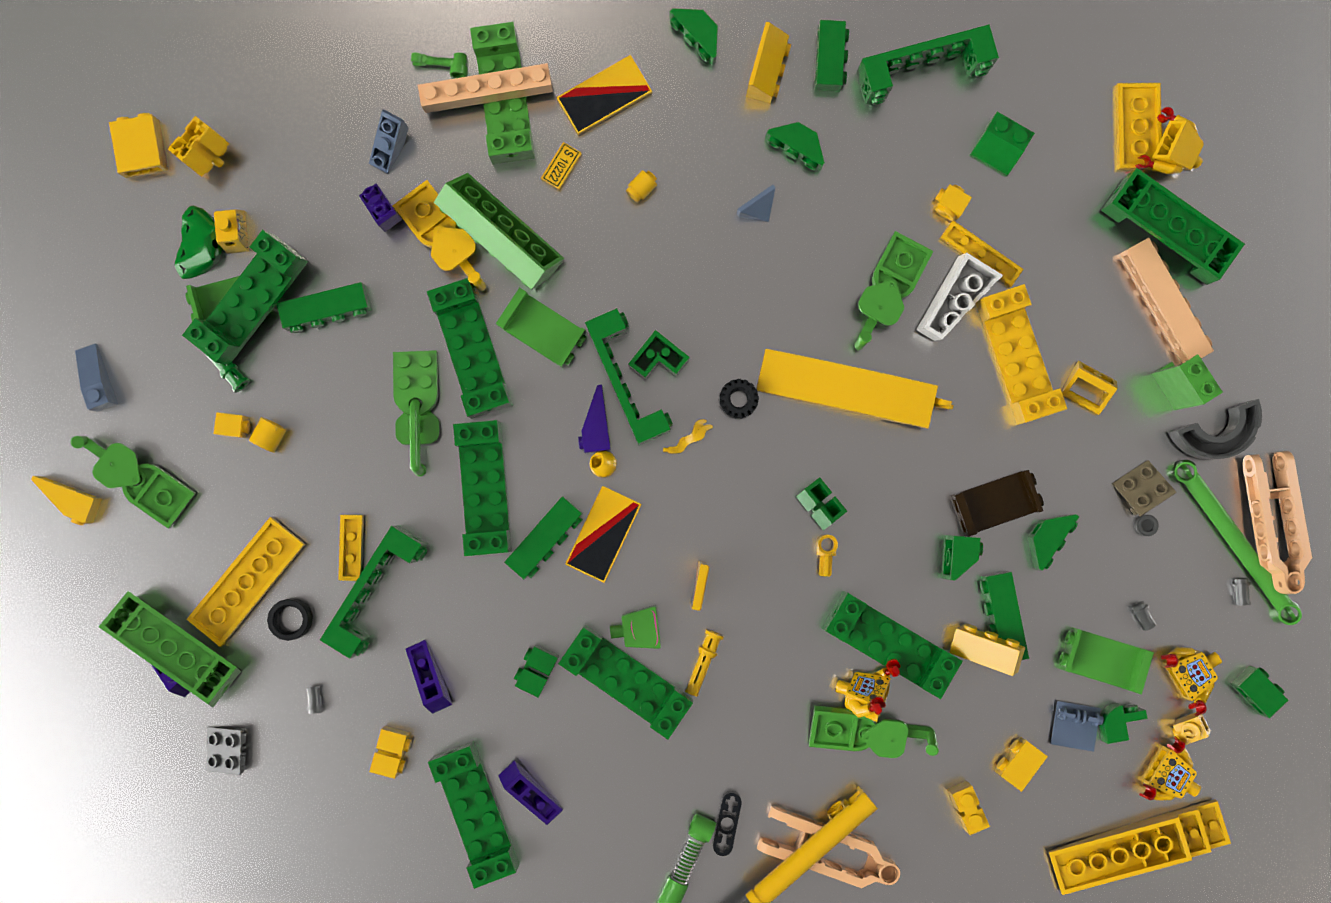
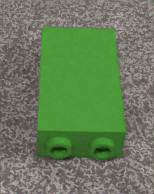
M239 276L199 287L187 285L185 296L188 304L192 307L191 320L193 321L195 318L207 320ZM277 304L273 307L270 313L278 311Z
M520 287L496 322L498 327L562 368L565 365L569 366L575 357L573 352L577 346L581 348L587 339L584 328L576 326L528 295Z
M1198 354L1177 366L1173 362H1169L1151 374L1174 410L1204 405L1223 393Z
M1073 627L1071 631L1067 632L1065 652H1062L1059 658L1061 670L1142 695L1154 652Z

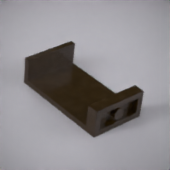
M1023 470L950 495L964 536L970 537L976 535L977 532L1032 513L1042 512L1044 501L1041 494H1037L1035 488L1037 482L1034 474L1030 473L1029 470Z

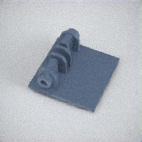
M1057 701L1050 744L1094 752L1098 725L1103 724V716H1100L1101 708Z

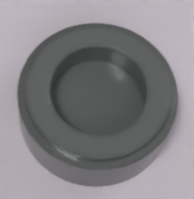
M1142 515L1136 519L1134 526L1138 534L1152 536L1157 532L1159 524L1154 516Z

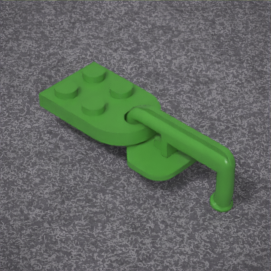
M897 231L892 235L873 272V285L867 287L859 299L858 307L860 311L869 317L854 344L856 350L863 349L872 340L871 333L877 321L891 326L899 320L904 310L902 299L909 296L914 290L933 253L931 249Z
M436 350L393 352V397L396 405L403 412L395 423L396 438L401 444L410 445V469L415 475L423 476L426 473V467L421 464V444L436 442L440 434L439 419L431 412L438 400V352Z
M84 435L74 436L70 440L73 448L79 449L84 447L100 458L92 470L93 476L98 482L107 488L122 487L123 493L130 503L168 529L171 528L196 494V492L160 467L149 463L138 464L136 453L122 443L111 444L105 449Z
M814 706L809 747L846 751H862L870 747L879 757L897 758L904 753L906 740L909 737L927 739L926 752L929 755L935 756L939 752L936 733L931 727L910 725L903 721L892 719L876 722L866 717L859 718L849 709Z

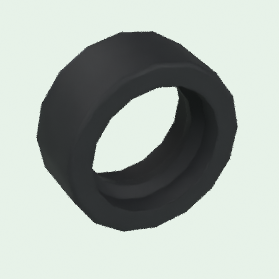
M290 598L281 600L272 606L268 613L267 623L269 630L274 636L280 640L290 641L305 635L311 627L313 618L311 610L306 603L299 599ZM285 607H295L302 614V625L295 632H285L278 625V614Z

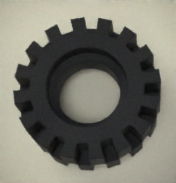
M731 380L722 388L719 403L723 412L729 417L742 419L755 411L759 400L758 391L748 380ZM740 390L747 395V403L743 407H736L731 403L730 397L733 392Z

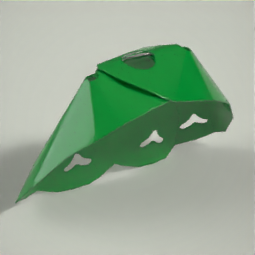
M194 205L189 206L182 215V242L174 264L176 271L182 279L194 278L208 272L219 262L223 253L220 245L217 248H214L212 245V241L216 239L214 217L203 208Z

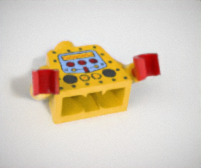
M1170 107L1163 108L1161 112L1165 113L1166 116L1160 114L1157 116V120L1161 123L1170 121L1152 157L1155 159V162L1151 161L1149 156L1143 155L1138 157V159H1143L1145 165L1137 164L1135 167L1140 170L1150 167L1152 171L1164 174H1177L1183 170L1198 168L1203 162V159L1199 156L1203 147V141L1198 135L1195 123L1180 115L1175 116L1173 109Z
M1176 647L1168 654L1161 655V659H1166L1163 662L1164 667L1183 698L1190 701L1194 700L1193 703L1188 705L1189 709L1196 708L1195 716L1206 713L1207 707L1205 704L1215 686L1214 682L1218 680V676L1213 668L1222 663L1220 656L1216 652L1205 656L1202 651L1189 647Z
M891 659L887 662L886 668L876 672H856L851 682L838 680L835 692L846 695L845 707L851 710L857 717H866L877 722L882 709L886 707L885 702L889 694L891 681L890 674L893 677H897L900 673L899 668L901 665L896 659Z
M1176 736L1173 737L1175 739L1173 745L1167 744V747L1162 746L1142 779L1146 790L1143 794L1140 793V796L1148 800H1173L1175 797L1182 799L1186 792L1193 797L1199 794L1201 785L1193 781L1197 775V772L1193 769L1194 763L1185 748V743Z

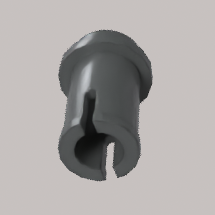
M1235 578L1234 583H1232V586H1235L1236 605L1238 606L1251 605L1249 596V585H1251V582H1248V578Z
M1140 601L1132 605V614L1137 616L1143 631L1154 628L1156 623L1148 610V604Z
M321 686L307 687L309 707L306 710H309V714L322 713L324 706H322Z

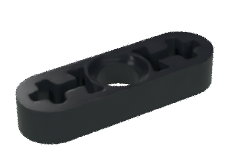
M727 791L721 799L713 839L714 852L719 856H727L733 849L742 805L741 797L735 791ZM731 796H734L737 804L732 805V813H729V805L725 801L726 799L730 800ZM726 817L731 818L734 822L733 826L730 829H724L721 826L722 819ZM719 831L727 834L726 844L729 846L724 847V850H720L719 845H717V843L722 842L723 837L722 834H718Z

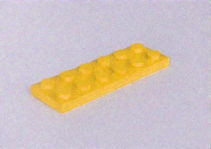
M270 517L186 620L219 647H222L306 544L277 520Z

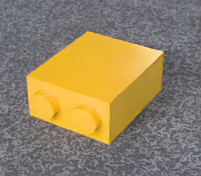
M140 113L137 115L138 117L134 118L119 117L116 121L109 122L117 172L125 178L168 170L160 121L150 113Z

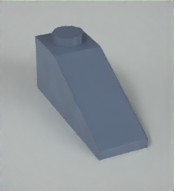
M95 343L75 350L80 390L87 410L99 412L118 405L98 345Z

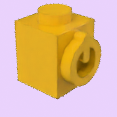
M949 184L946 189L941 188L935 197L938 201L935 205V210L945 219L957 220L972 197L964 193L965 190L960 186Z
M1195 713L1176 719L1173 725L1174 728H1172L1174 736L1183 741L1185 745L1209 737L1211 731L1203 715L1195 716Z

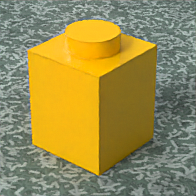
M216 412L213 434L246 438V434L249 433L251 426L250 421H248L249 417Z

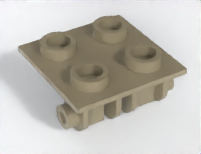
M1149 460L1112 483L1131 505V512L1134 515L1138 514L1140 517L1177 493Z

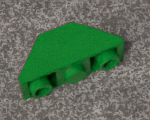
M672 8L669 11L671 26L676 31L680 30L685 35V41L690 46L694 45L699 50L698 54L705 62L709 61L712 65L716 63L718 25L704 10Z
M800 122L768 129L765 139L768 140L769 145L774 148H782L793 159L799 158L811 170L815 171L817 169L820 171L825 162L818 134Z
M1068 514L1038 521L1028 536L1033 568L1043 571L1050 567L1054 560L1052 557L1055 552L1063 548L1066 543L1064 539L1068 533L1071 534L1076 529L1078 515Z

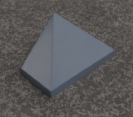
M771 185L739 207L737 215L743 218L769 222L776 187Z

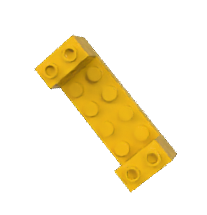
M1025 284L983 297L976 302L1017 425L1067 409L1061 388L1055 390L1052 388L1025 308L1032 304Z

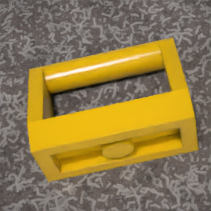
M1078 360L1062 389L1063 397L1100 415L1118 389L1117 381ZM1078 377L1105 391L1098 405L1070 390Z

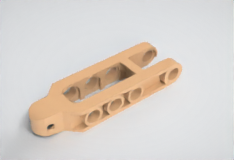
M1289 451L1276 452L1273 455L1272 465L1277 489H1269L1267 473L1264 472L1260 455H1247L1243 459V471L1259 563L1272 574L1273 585L1277 592L1281 594H1297L1304 588V570L1312 559L1294 456ZM1279 498L1289 555L1285 562H1282L1279 558L1277 542L1279 541L1275 535L1273 524L1275 518L1271 513L1269 499Z
M771 806L768 818L772 817L785 822L787 826L800 830L795 847L766 837H760L757 849L765 854L785 860L807 841L809 834L816 833L825 824L786 809ZM852 833L846 836L840 843L848 845L850 849L854 850L856 848L867 852L868 857L863 869L857 871L821 858L809 869L859 888H864L874 882L893 885L900 878L898 866L893 860L881 856L873 841Z

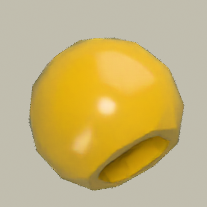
M607 450L596 452L590 459V469L598 477L606 478L611 476L616 470V458Z

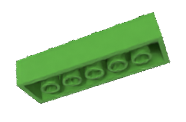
M469 173L445 183L433 202L444 214L453 219L458 227L470 234L475 242L480 243L488 250L491 256L497 258L508 271L514 273L530 289L535 288L550 278L564 260L563 256Z

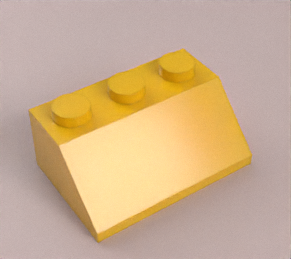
M766 22L746 97L771 104L772 97L777 98L780 85L776 84L778 76L783 77L786 65L782 64L784 56L788 57L791 44L788 43L789 35L770 22Z

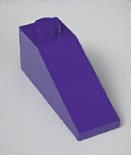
M602 384L596 387L581 431L582 436L578 437L579 448L584 449L585 454L611 450Z
M423 640L406 648L405 650L423 706L432 714L451 706L452 702L447 687L427 641Z
M515 760L498 775L503 788L546 825L563 811L562 807Z

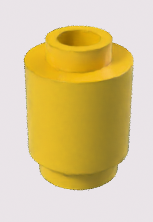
M641 170L628 184V188L625 191L638 203L640 200H644L657 186L655 182L657 178L649 170L647 172Z

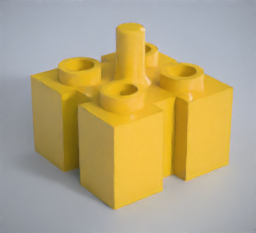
M194 116L184 128L186 131L182 136H178L168 148L178 159L202 177L212 169L213 164L218 168L223 166L224 161L219 157L224 155L230 143Z

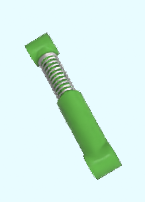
M697 813L694 815L688 829V844L685 845L686 848H683L684 852L680 856V863H677L678 866H676L675 873L672 874L673 876L669 875L657 903L682 902L689 886L687 880H689L688 877H690V873L694 869V862H697L696 859L699 858L698 855H700L704 843L710 841L717 822Z

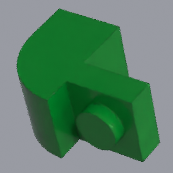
M1116 702L1106 706L1100 716H1103V724L1098 725L1101 741L1107 744L1128 741L1129 735L1126 723L1148 719L1146 710L1138 707V705H1127L1123 709V705Z

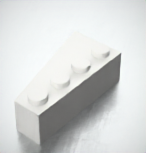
M968 253L959 255L916 330L933 341L942 340L1003 275Z

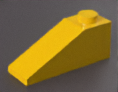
M32 476L31 480L64 516L72 518V523L84 526L85 523L94 522L102 498L43 476Z

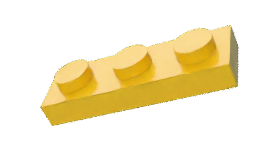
M340 515L338 580L357 581L362 573L364 515Z

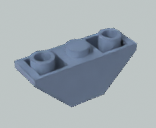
M386 110L381 112L369 164L388 174L405 144L409 128L403 119Z

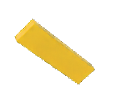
M954 220L951 221L939 238L960 254L968 253L1001 273L1003 276L999 281L1009 288L1012 287L1024 270Z

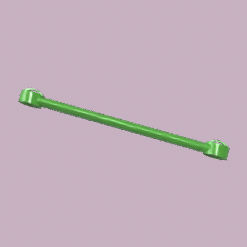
M1190 460L1179 461L1175 466L1176 479L1183 482L1277 610L1280 621L1286 625L1297 624L1302 618L1300 606L1292 602L1287 594H1281L1275 590L1272 574L1260 565L1258 554L1199 475L1196 464ZM1185 464H1188L1191 467H1193L1194 475H1192V473ZM1178 467H1182L1188 478H1182L1178 475ZM1290 607H1293L1298 611L1297 617L1295 616ZM1284 608L1292 618L1291 620L1281 616V611Z

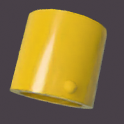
M261 417L249 441L267 451L275 453L287 429Z

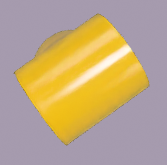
M824 534L816 540V555H820L819 576L830 577L832 575V558L836 556L838 542L832 535ZM825 538H829L832 541V547L827 551L821 547V542Z

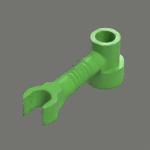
M416 52L411 54L413 66L450 67L451 77H467V55L464 53H454V58H438Z

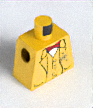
M237 209L215 211L214 221L217 243L227 254L249 252L245 211Z

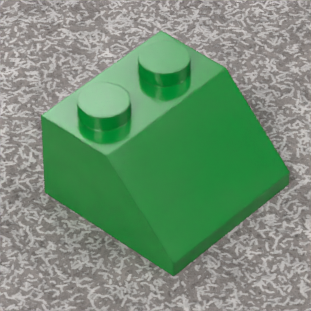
M997 111L989 121L970 155L1008 176L1035 133Z
M945 535L943 579L955 581L979 561V556L983 554L981 538Z

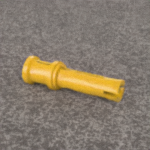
M709 629L705 631L706 637L702 646H699L698 649L700 653L685 689L686 693L696 697L699 695L698 693L712 658L714 659L717 656L716 650L720 640L724 638L723 635Z

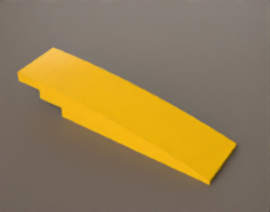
M765 349L756 389L759 392L928 429L938 386L834 362Z
M1214 799L1122 826L1048 852L1061 894L1065 895L1192 860V857L1212 852L1211 849L1231 844L1218 801Z

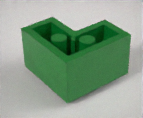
M655 330L628 363V366L645 380L658 364L662 365L674 376H677L690 357Z

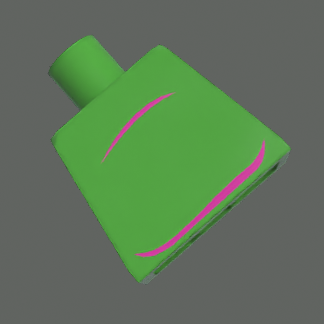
M656 605L623 614L622 624L610 626L611 639L624 637L625 647L661 648Z

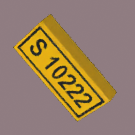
M563 142L543 173L541 180L560 191L582 153Z

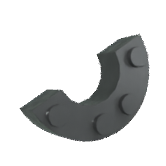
M1259 399L1229 408L1230 418L1228 426L1217 437L1207 434L1198 423L1188 424L1168 433L1176 446L1192 457L1204 460L1230 458L1245 451L1256 439L1255 436L1262 423L1261 404Z

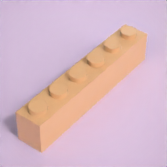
M548 63L418 85L420 103L425 113L553 92Z
M1147 238L1120 253L1121 258L1180 361L1184 363L1197 354L1200 358H1203L1212 353L1214 350L1211 339L1204 334L1201 329L1200 320L1190 310L1191 305L1189 301L1179 291L1180 286L1171 277L1168 264L1159 256L1157 245L1150 238Z

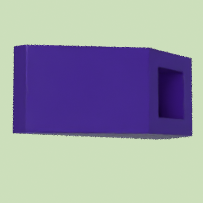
M377 183L365 188L363 193L359 195L377 225L384 232L402 220Z

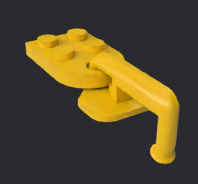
M428 180L392 205L417 239L423 245L432 248L431 257L440 269L451 271L459 265L468 276L470 283H473L479 291L486 289V284L482 280L480 273L476 272L467 260L476 250L474 240L464 229H458L456 222L433 203L438 193Z

